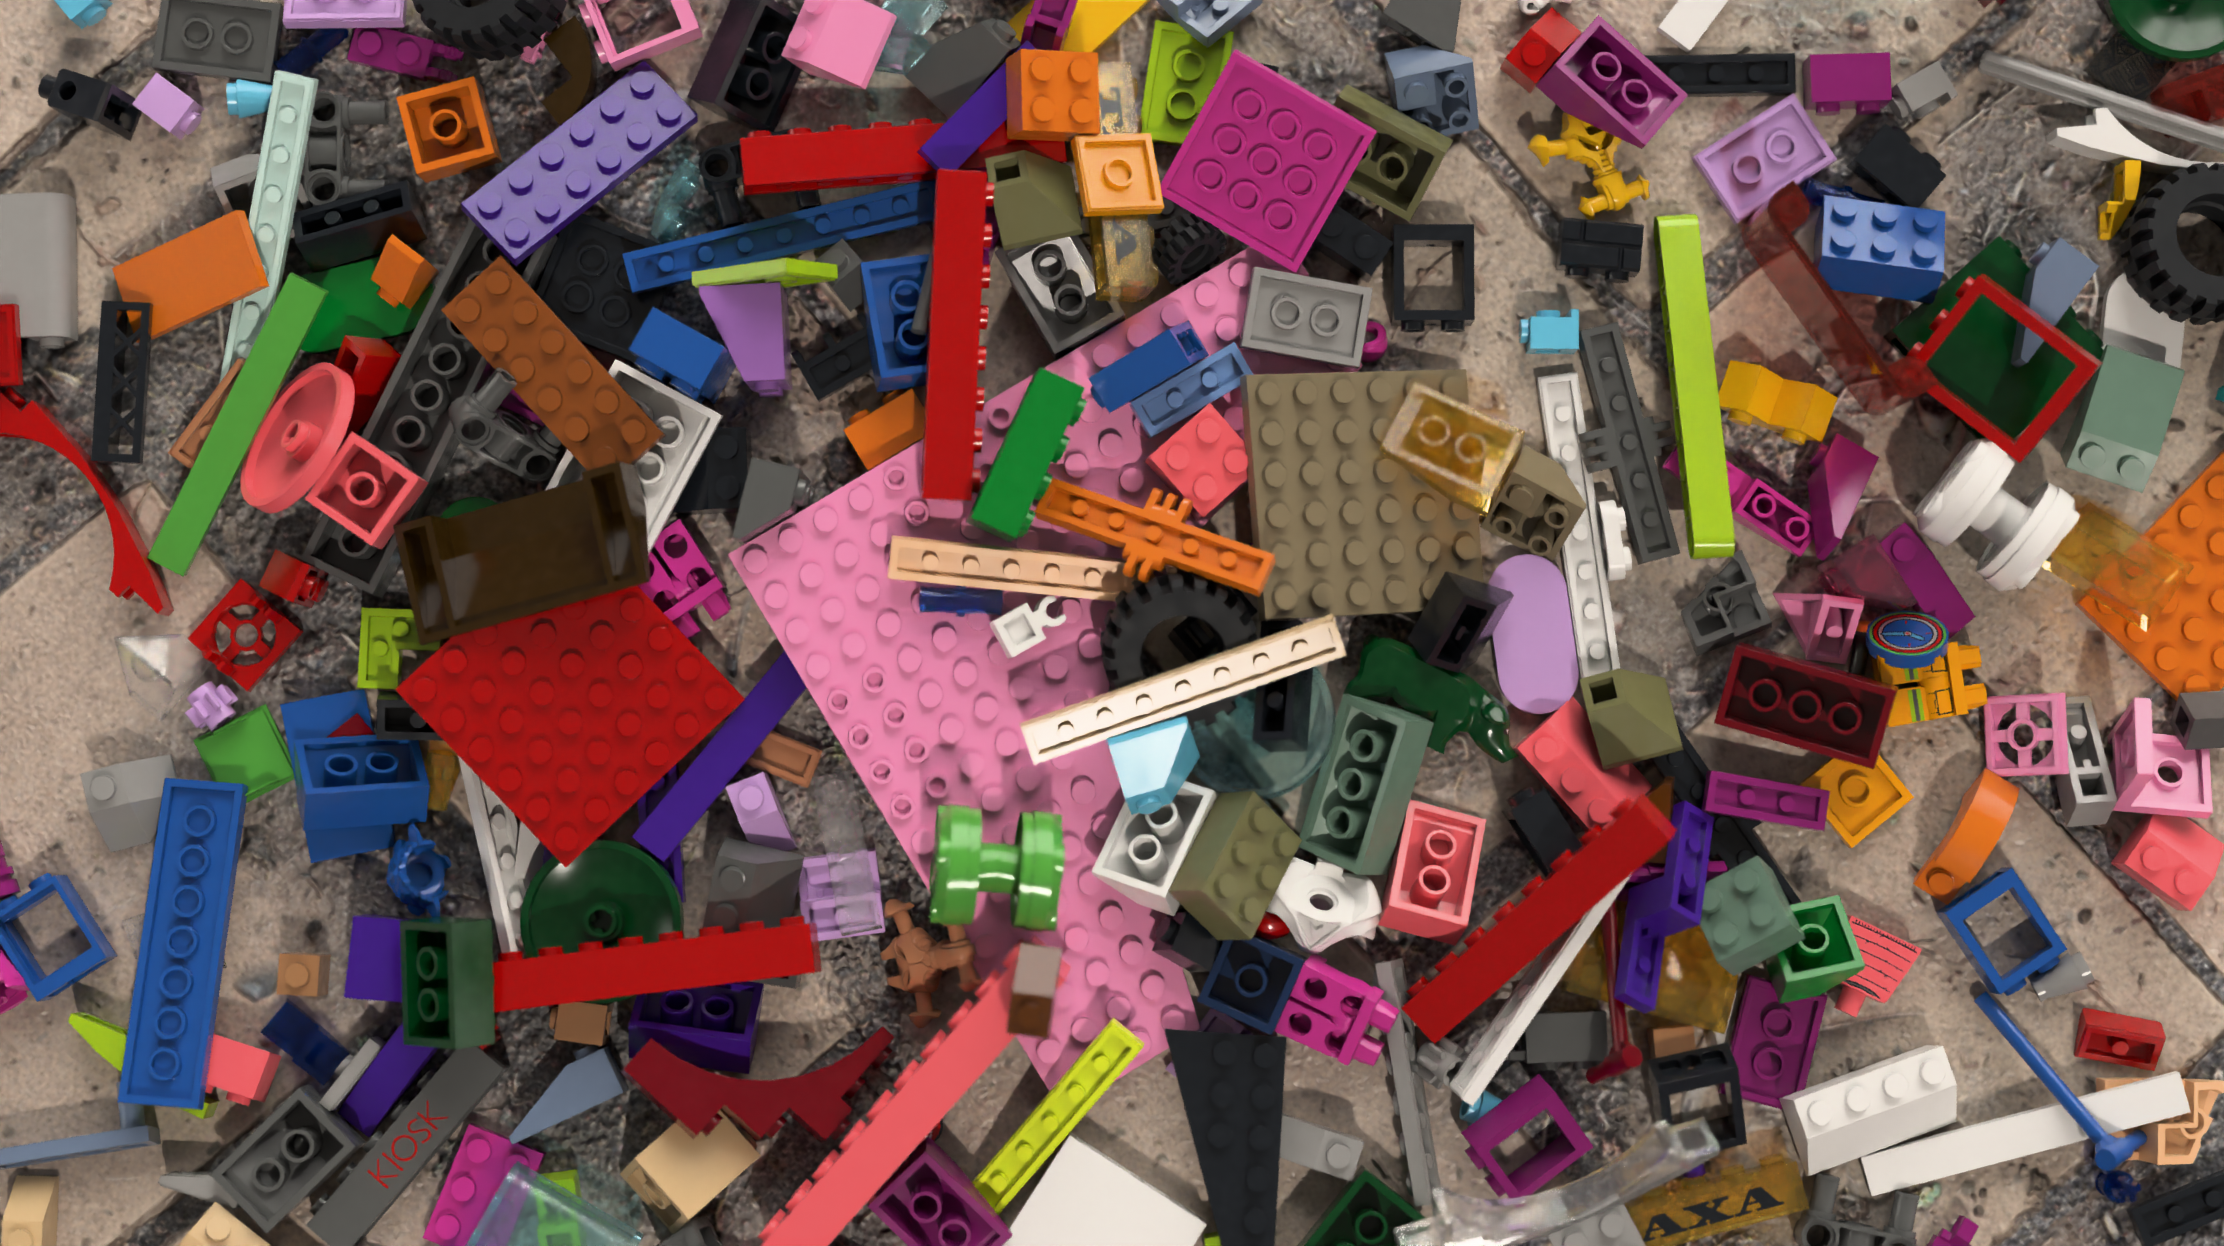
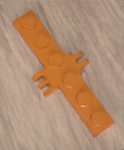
M1052 478L1043 498L1041 497L1034 511L1036 518L1124 549L1122 558L1127 561L1123 569V575L1132 578L1140 564L1142 566L1138 574V580L1145 583L1149 581L1154 570L1161 572L1165 564L1260 597L1276 563L1274 554L1185 524L1192 510L1193 501L1184 498L1178 510L1175 511L1178 495L1169 493L1163 505L1160 506L1164 492L1157 488L1152 490L1142 509Z

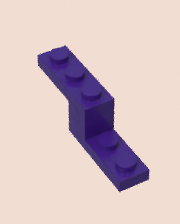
M1686 800L1673 805L1671 824L1677 831L1668 842L1664 876L1629 888L1614 997L1643 1014L1655 1010L1665 937L1698 926L1701 921L1714 817Z

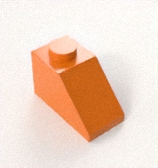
M392 234L385 244L371 280L380 286L376 294L394 308L401 302L411 309L440 271Z

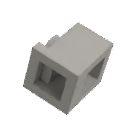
M1936 61L1897 83L1892 88V100L1889 102V105L1895 116L1900 120L1906 119L1915 113L1920 119L1940 107L1939 103L1942 107L1950 103L1958 96V93L1939 61Z

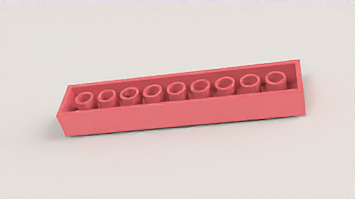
M1036 935L1026 942L1046 945ZM1022 938L1005 956L1006 958L1002 962L1005 968L1002 972L999 973L994 968L978 986L979 988L974 993L978 997L977 1000L972 1003L967 998L951 1016V1020L947 1023L951 1029L947 1033L940 1029L925 1045V1049L920 1054L924 1059L920 1063L913 1059L899 1074L898 1079L893 1084L896 1088L894 1093L892 1094L886 1089L873 1103L871 1109L865 1115L869 1118V1121L865 1123L859 1119L839 1144L842 1151L838 1153L833 1148L812 1174L815 1181L812 1183L806 1179L786 1203L785 1207L788 1211L784 1212L780 1208L766 1223L765 1228L758 1235L763 1241L760 1246H828L1014 1039L1017 1034L1006 1033L1020 945L1021 942H1025ZM1062 958L1058 988L1065 982L1071 966Z

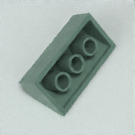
M1343 694L1299 836L1302 840L1299 847L1357 875H1387L1434 722L1401 708Z

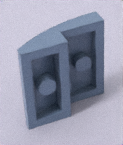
M1157 0V2L1183 29L1209 48L1260 6L1263 0Z

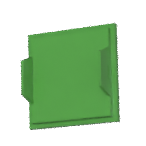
M266 704L228 722L215 731H210L193 740L213 782L238 783L248 786V793L245 795L247 796L246 803L295 779L289 749Z

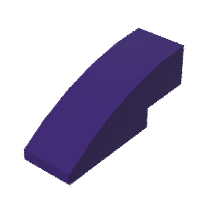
M402 1022L358 1081L338 1111V1114L370 1138L419 1077L420 1071L438 1050V1047L404 1045Z

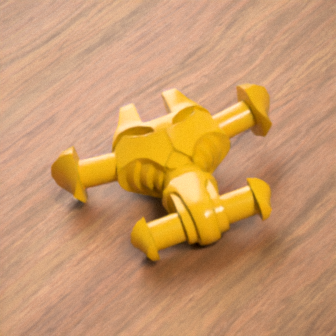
M1565 112L1562 114L1560 139L1547 141V137L1536 134L1529 142L1527 149L1536 155L1542 167L1549 163V157L1565 155L1566 160L1578 161L1582 165L1586 164L1588 168L1593 169L1592 173L1595 176L1593 178L1595 181H1592V184L1596 188L1598 195L1591 198L1581 197L1578 210L1585 215L1587 220H1594V213L1604 209L1607 211L1621 210L1625 207V204L1629 203L1630 199L1641 196L1645 201L1650 197L1649 180L1639 174L1635 181L1625 184L1622 178V171H1618V168L1615 169V163H1613L1614 153L1617 152V147L1621 144L1622 139Z

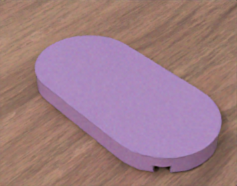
M1517 555L1501 563L1494 570L1488 582L1489 585L1510 591L1514 595L1491 635L1497 681L1502 695L1514 707L1529 714H1546L1559 709L1565 702L1569 701L1578 684L1579 670L1568 591L1562 573L1552 562L1537 555Z

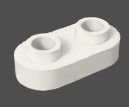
M1614 500L1597 502L1607 581L1625 579L1626 571L1632 570V558L1629 547H1623L1621 531H1626L1624 508L1617 507Z

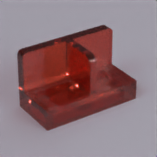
M2224 64L2160 86L2149 94L2152 104L2207 123L2223 119ZM2164 134L2165 137H2167V138L2173 137V136Z

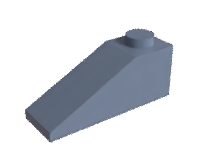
M2060 237L2049 245L2043 242L2028 260L2033 266L2025 276L2021 302L2055 326L2099 266ZM2019 321L2017 323L2011 364L2016 368L2028 363L2044 341Z
M589 1045L573 1053L576 1061L563 1068L509 1136L512 1145L629 1090L609 1046L598 1050L597 1045Z

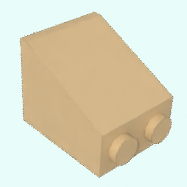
M722 1109L719 1110L718 1114L723 1119L707 1137L700 1132L693 1139L679 1125L674 1123L637 1155L620 1173L622 1178L672 1234L676 1233L761 1156L756 1151L757 1144L746 1131H739L729 1120L730 1116Z

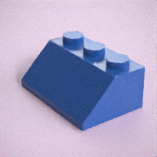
M377 735L294 740L297 804L303 831L426 822L430 784L418 740H377Z

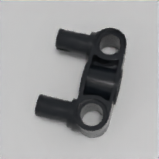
M790 129L773 132L771 136L785 135ZM740 140L711 147L705 150L699 159V170L704 187L708 191V195L713 196L721 229L744 224L736 192L740 188L739 186L743 185L739 151ZM716 160H724L729 163L727 172L720 177L709 175V167ZM818 190L794 191L799 211L821 206Z

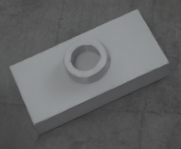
M379 1036L371 1037L355 1057L349 1054L335 1070L334 1074L338 1078L319 1103L329 1111L340 1109L387 1042Z

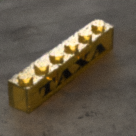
M1098 61L1100 134L1098 135L1141 133L1142 119L1139 114H1136L1135 106L1138 83L1137 79L1132 77L1131 62ZM1148 215L1088 217L1096 300L1143 302L1157 286L1159 276L1158 267L1152 261L1151 249L1154 245V230L1148 224Z
M1782 1153L1760 1158V1165L1745 1169L1743 1164H1736L1720 1169L1721 1176L1705 1180L1704 1175L1695 1178H1685L1681 1180L1682 1187L1666 1191L1665 1185L1651 1187L1641 1191L1642 1198L1627 1201L1626 1196H1620L1646 1246H1675L1810 1209L1797 1162L1789 1157L1784 1158ZM1587 1207L1565 1211L1563 1213L1564 1219L1555 1221L1556 1227L1588 1211Z

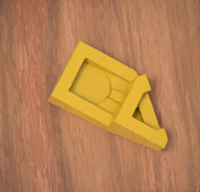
M2125 160L2114 167V201H2106L2098 206V240H2111L2134 205L2139 189L2141 160Z

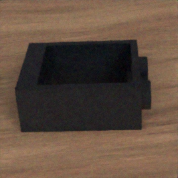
M1394 224L1391 229V241L1394 242L1391 247V326H1401V332L1407 333L1424 332L1425 326H1441V332L1447 333L1464 332L1465 326H1471L1475 320L1474 224ZM1404 247H1462V310H1404Z
M1531 786L1529 788L1525 787L1506 799L1509 807L1504 809L1502 813L1544 878L1554 871L1550 864L1565 850L1569 849L1574 854L1582 847L1545 788L1533 790Z
M1728 1043L1647 1060L1657 1137L1667 1161L1684 1159L1689 1156L1747 1144L1739 1070ZM1725 1083L1729 1116L1676 1128L1673 1127L1669 1095Z

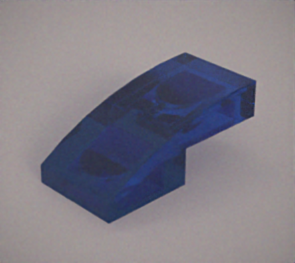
M288 998L260 1032L289 1054L296 1065L322 1085L326 1084L340 1063L350 1054L336 1038Z

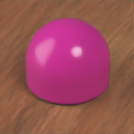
M1367 321L1366 332L1374 334L1376 339L1364 343L1361 362L1370 363L1379 360L1385 354L1388 339L1386 330L1381 324Z

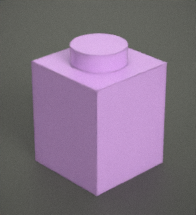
M157 72L132 103V105L180 140L185 134H191L198 127L202 119L200 114L204 110L201 105Z

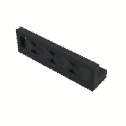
M102 301L91 454V461L101 465L118 466V463L143 464L153 304L120 301ZM126 312H141L140 328L128 338L126 336L128 318ZM140 338L138 349L134 343ZM130 348L138 357V368L125 378V351ZM135 379H137L136 389L131 384ZM127 387L136 397L135 408L123 418L121 416L123 390ZM133 419L134 429L128 424ZM123 428L133 437L132 454H119L120 430Z

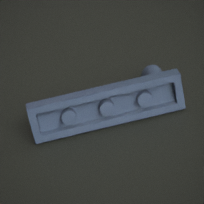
M120 1082L116 1083L117 1097L119 1094ZM118 1102L119 1130L0 1148V1170L160 1145L159 1128L145 1125L144 1105Z

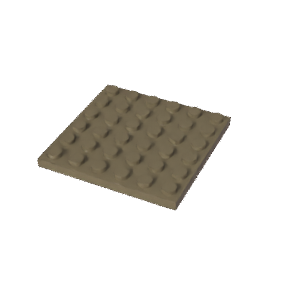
M1466 369L1250 374L1240 377L1245 450L1248 457L1247 475L1253 547L1274 554L1276 563L1260 597L1257 596L1259 621L1322 618L1330 614L1334 617L1419 613L1424 611L1446 571L1484 583Z

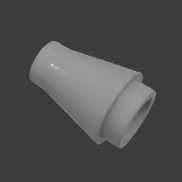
M2077 952L2073 955L2066 953L2060 958V962L2029 981L2040 1002L2048 998L2087 989L2086 985L2095 981L2082 954Z

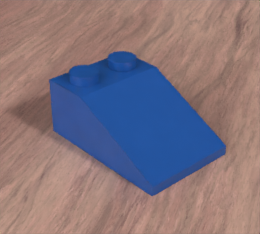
M930 254L860 263L869 353L876 392L926 386L928 330L926 335H917L911 332V327Z

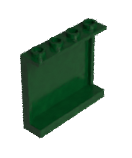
M1999 235L1938 289L1933 304L1923 302L1903 321L1886 333L1884 337L1903 358L1906 357L1918 341L1925 344L1934 333L1929 329V326L1943 309H1946L1948 312L1953 309L1959 301L1954 295L1969 276L1976 280L1979 275L1986 274L2021 301L2025 276L2030 270L2021 260L2023 257L2021 251L2012 241L2008 239L2004 241ZM1982 294L1923 370L2014 439L2031 424L2077 365L2046 341H2043L2028 363L2019 368L2013 366L2011 358L2018 320ZM2069 306L2054 327L2100 360L2104 351L2102 349L2104 346L2102 340L2092 330H2085L2075 319L2077 316L2076 312ZM1953 413L1976 439L1986 438Z

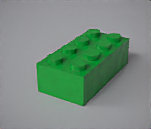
M1039 367L1028 385L966 523L1009 543L1017 536L1023 537V535H1026L1036 514L1029 510L1034 499L1040 500L1041 497L1043 498L1053 475L1047 473L1048 467L1051 462L1056 464L1061 459L1070 438L1064 436L1065 430L1068 425L1073 427L1078 422L1087 401L1081 398L1084 387Z

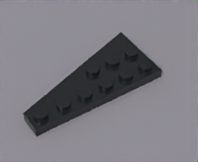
M1164 1029L1220 1245L1275 1246L1286 1037Z

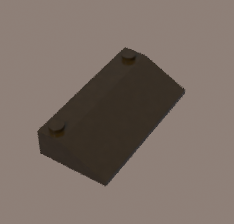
M616 462L581 472L583 480L450 518L430 515L393 526L420 645H426L649 583L646 505L637 467L623 462Z

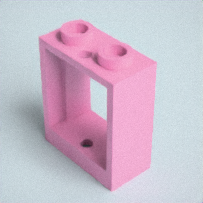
M584 0L585 3L578 5L587 28L594 25L599 39L593 41L601 63L609 62L615 72L704 37L689 0H671L682 28L618 54L599 5L611 0Z

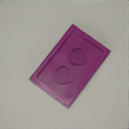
M1751 975L1746 976L1729 1045L1738 1065L1742 1099L1783 1109L1779 1098L1805 1089L1828 995L1821 994L1815 997L1779 1004L1772 981ZM1725 1083L1719 1085L1718 1093L1726 1095Z

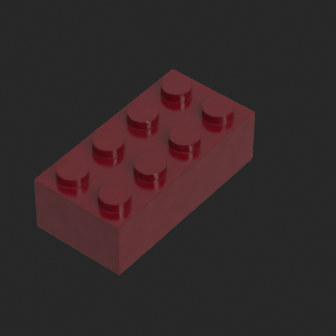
M1740 642L1735 647L1714 723L1874 769L1899 687Z

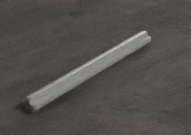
M1985 50L1978 64V71L1980 73L2091 110L2108 108L2116 118L2224 153V128L1990 50Z

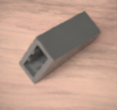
M1390 0L1382 13L1380 22L1418 46L1425 45L1453 53L1461 0Z
M994 17L903 57L894 66L948 118H951L1006 62V58L1014 54L1022 45L1015 38V30L1005 21L997 20Z

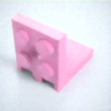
M2134 697L2108 735V744L2113 745V760L2109 765L2112 781H2114V789L2118 800L2113 811L2208 819L2213 813L2210 750H2184L2177 735L2152 733L2151 699ZM2158 768H2171L2176 773L2178 781L2175 783L2164 781L2158 774Z

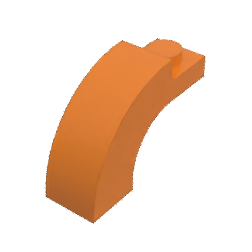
M1984 768L1962 797L1961 806L1954 822L1941 843L1915 875L1913 884L1946 905H1949L1966 881L1970 883L1992 852L2011 817L2020 788L1989 769Z

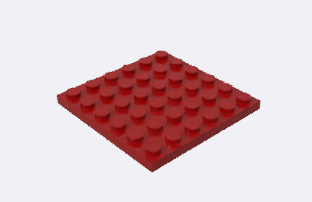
M639 586L451 637L395 689L565 867L573 862L745 700Z

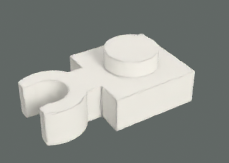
M1055 595L1040 599L1036 603L1033 612L1028 603H1023L989 622L1008 659L1046 639L1041 627L1051 628L1059 626L1067 619L1065 614L1059 615L1054 619L1047 615V606L1057 600Z

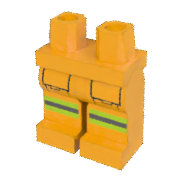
M1950 642L1947 654L1943 658L1940 655L1935 658V663L1927 667L1914 669L1892 667L1885 664V658L1877 655L1876 659L1870 655L1874 680L1891 685L1917 682L1918 687L1898 689L1887 728L1969 714V709H1974L1988 703L1984 683L1964 686L1962 670L1981 667L1982 661L1979 646H1958V642Z

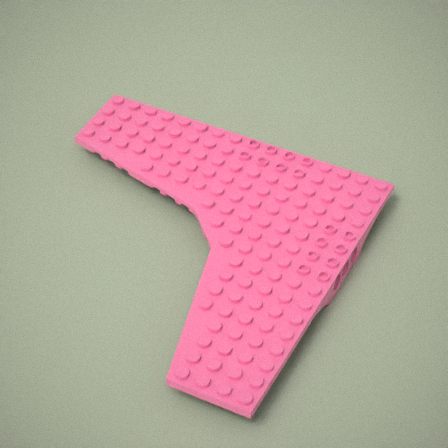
M1248 247L1044 368L1084 387L1081 398L1087 401L1078 422L1073 427L1068 425L1065 430L1064 436L1069 437L1070 440L1063 456L1056 464L1050 463L1047 473L1053 475L1052 478L1142 509L1152 490L1157 488L1164 492L1160 506L1163 505L1167 495L1172 492L1144 460L1203 408L1149 439L1129 406L1131 402L1111 413L1108 412L1106 407L1102 408L1097 404L1090 390L1093 385L1089 377L1166 330L1186 321H1189L1209 356L1235 342L1253 374L1357 372L1363 365L1360 363V367L1354 369L1239 348L1252 268L1255 266L1309 276L1303 264L1300 265L1295 273L1252 247ZM1033 375L985 402L983 412L976 411L975 428H982L981 452H974L973 469H980V490ZM1241 386L1213 401L1211 405L1245 442ZM922 439L727 554L928 891L938 805H966L970 808L981 809V842L1011 845L1015 844L1020 812L1044 811L1062 814L1065 859L1055 931L1036 932L1023 931L1022 928H1012L1010 918L1011 894L977 892L973 922L971 925H963L967 939L970 938L971 943L975 945L976 955H974L975 961L973 965L982 981L994 968L999 973L1002 972L1005 968L1002 964L1006 958L1005 956L1021 938L1028 942L1036 935L1047 946L1063 948L1062 959L1071 966L1065 982L1057 989L1053 1025L1049 1038L1016 1035L1017 1040L1047 1090L1050 1091L1112 1018H1115L1145 1043L1143 1049L1117 1077L1116 1080L1169 1048L1164 1029L1197 1031L1200 1029L1199 1021L1183 968L1152 951L1157 940L1155 936L1157 927L1166 917V914L1137 904L1092 874L1093 867L1125 802L1107 739L1034 764L1020 727L1022 722L1108 693L1110 684L1101 656L1103 653L1100 640L1101 632L1106 629L1104 619L1108 609L1115 610L1117 604L1115 601L1055 595L1057 600L1047 606L1046 613L1052 619L1065 614L1067 619L1059 626L1051 628L1041 627L1046 639L1008 659L989 622L1023 603H1028L1033 612L1036 603L1040 599L1052 595L888 579L887 574L892 535L1123 559L1124 549L1036 518V515L1026 535H1023V537L1017 536L1009 543L966 523L979 493H972V501L920 499ZM1248 479L1204 518L1197 521L1189 514L1185 524L1201 529L1248 482ZM1034 499L1029 510L1034 512L1040 500ZM1178 500V503H1177V505H1176L1175 511L1178 510V508H1179V506H1180V504H1181V502H1180L1179 500Z

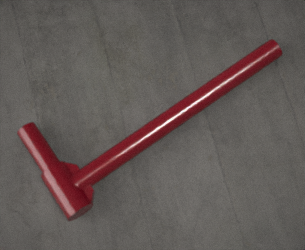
M1615 900L1601 919L1613 1046L1610 1049L1609 1055L1604 1058L1602 1063L1587 1070L1586 1078L1591 1084H1597L1609 1077H1618L1638 1067L1643 1059L1641 1051L1629 1041L1625 1003L1614 997L1620 957Z

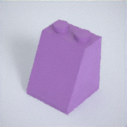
M782 283L699 286L700 296L743 380L753 392H759V397L764 398L783 396V390H792L789 299Z

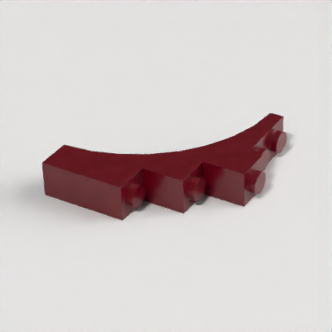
M882 1026L857 1050L834 1064L802 1076L776 1080L736 1079L705 1071L677 1058L651 1038L620 1073L693 1139L700 1132L706 1137L723 1119L718 1114L719 1110L722 1109L757 1141L764 1134L771 1139L787 1122V1119L782 1116L786 1111L822 1143L829 1136L835 1141L850 1125L851 1122L846 1116L853 1109L841 1097L843 1095L849 1099L853 1097L866 1082L861 1077L864 1071L871 1064L877 1069L892 1053L893 1050L887 1045L895 1037Z

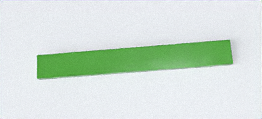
M294 273L289 274L147 557L148 559L181 576L187 575L329 291Z

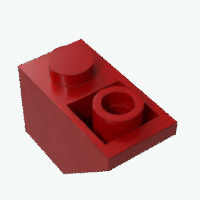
M275 549L259 586L292 603L312 608L314 602L319 603L326 593L329 582L325 578L328 573L297 557Z

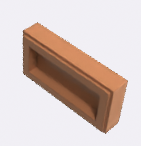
M772 731L746 764L809 788L824 751Z

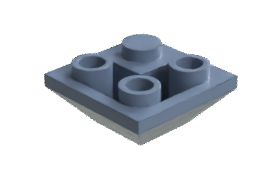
M1425 45L1384 53L1388 88L1392 106L1395 110L1445 136L1479 129L1474 67L1470 57Z

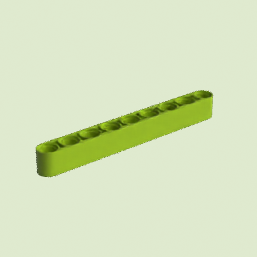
M1696 214L1655 216L1653 224L1654 246L1688 551L1691 560L1733 557L1735 552V535L1698 217Z

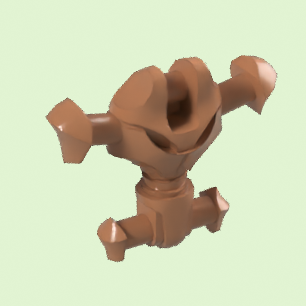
M889 899L883 910L884 919L893 917L900 934L880 953L882 961L895 958L899 974L887 977V983L889 986L900 988L905 992L915 993L917 1011L908 1015L910 1021L917 1028H924L933 1019L939 1018L942 1012L937 1008H933L931 993L937 990L943 971H951L958 968L961 983L958 985L966 992L973 991L975 987L982 983V978L976 977L973 965L976 948L971 943L970 938L967 939L963 924L960 926L943 925V927L947 926L950 940L945 939L937 943L923 928L914 927L908 910L915 907V905L898 899Z

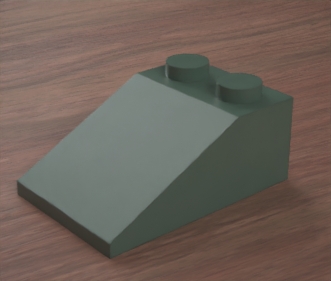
M2106 344L2100 358L2103 364L2091 379L2060 455L2066 468L2143 493L2159 457L2185 371L2184 369Z

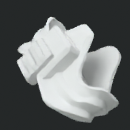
M1293 857L1266 912L1276 914L1285 922L1293 934L1297 946L1305 953L1318 954L1330 945L1352 936H1362L1373 940L1376 926L1380 921L1379 914L1382 912V906L1371 879L1365 875L1344 873L1343 867L1321 857H1317L1315 865Z

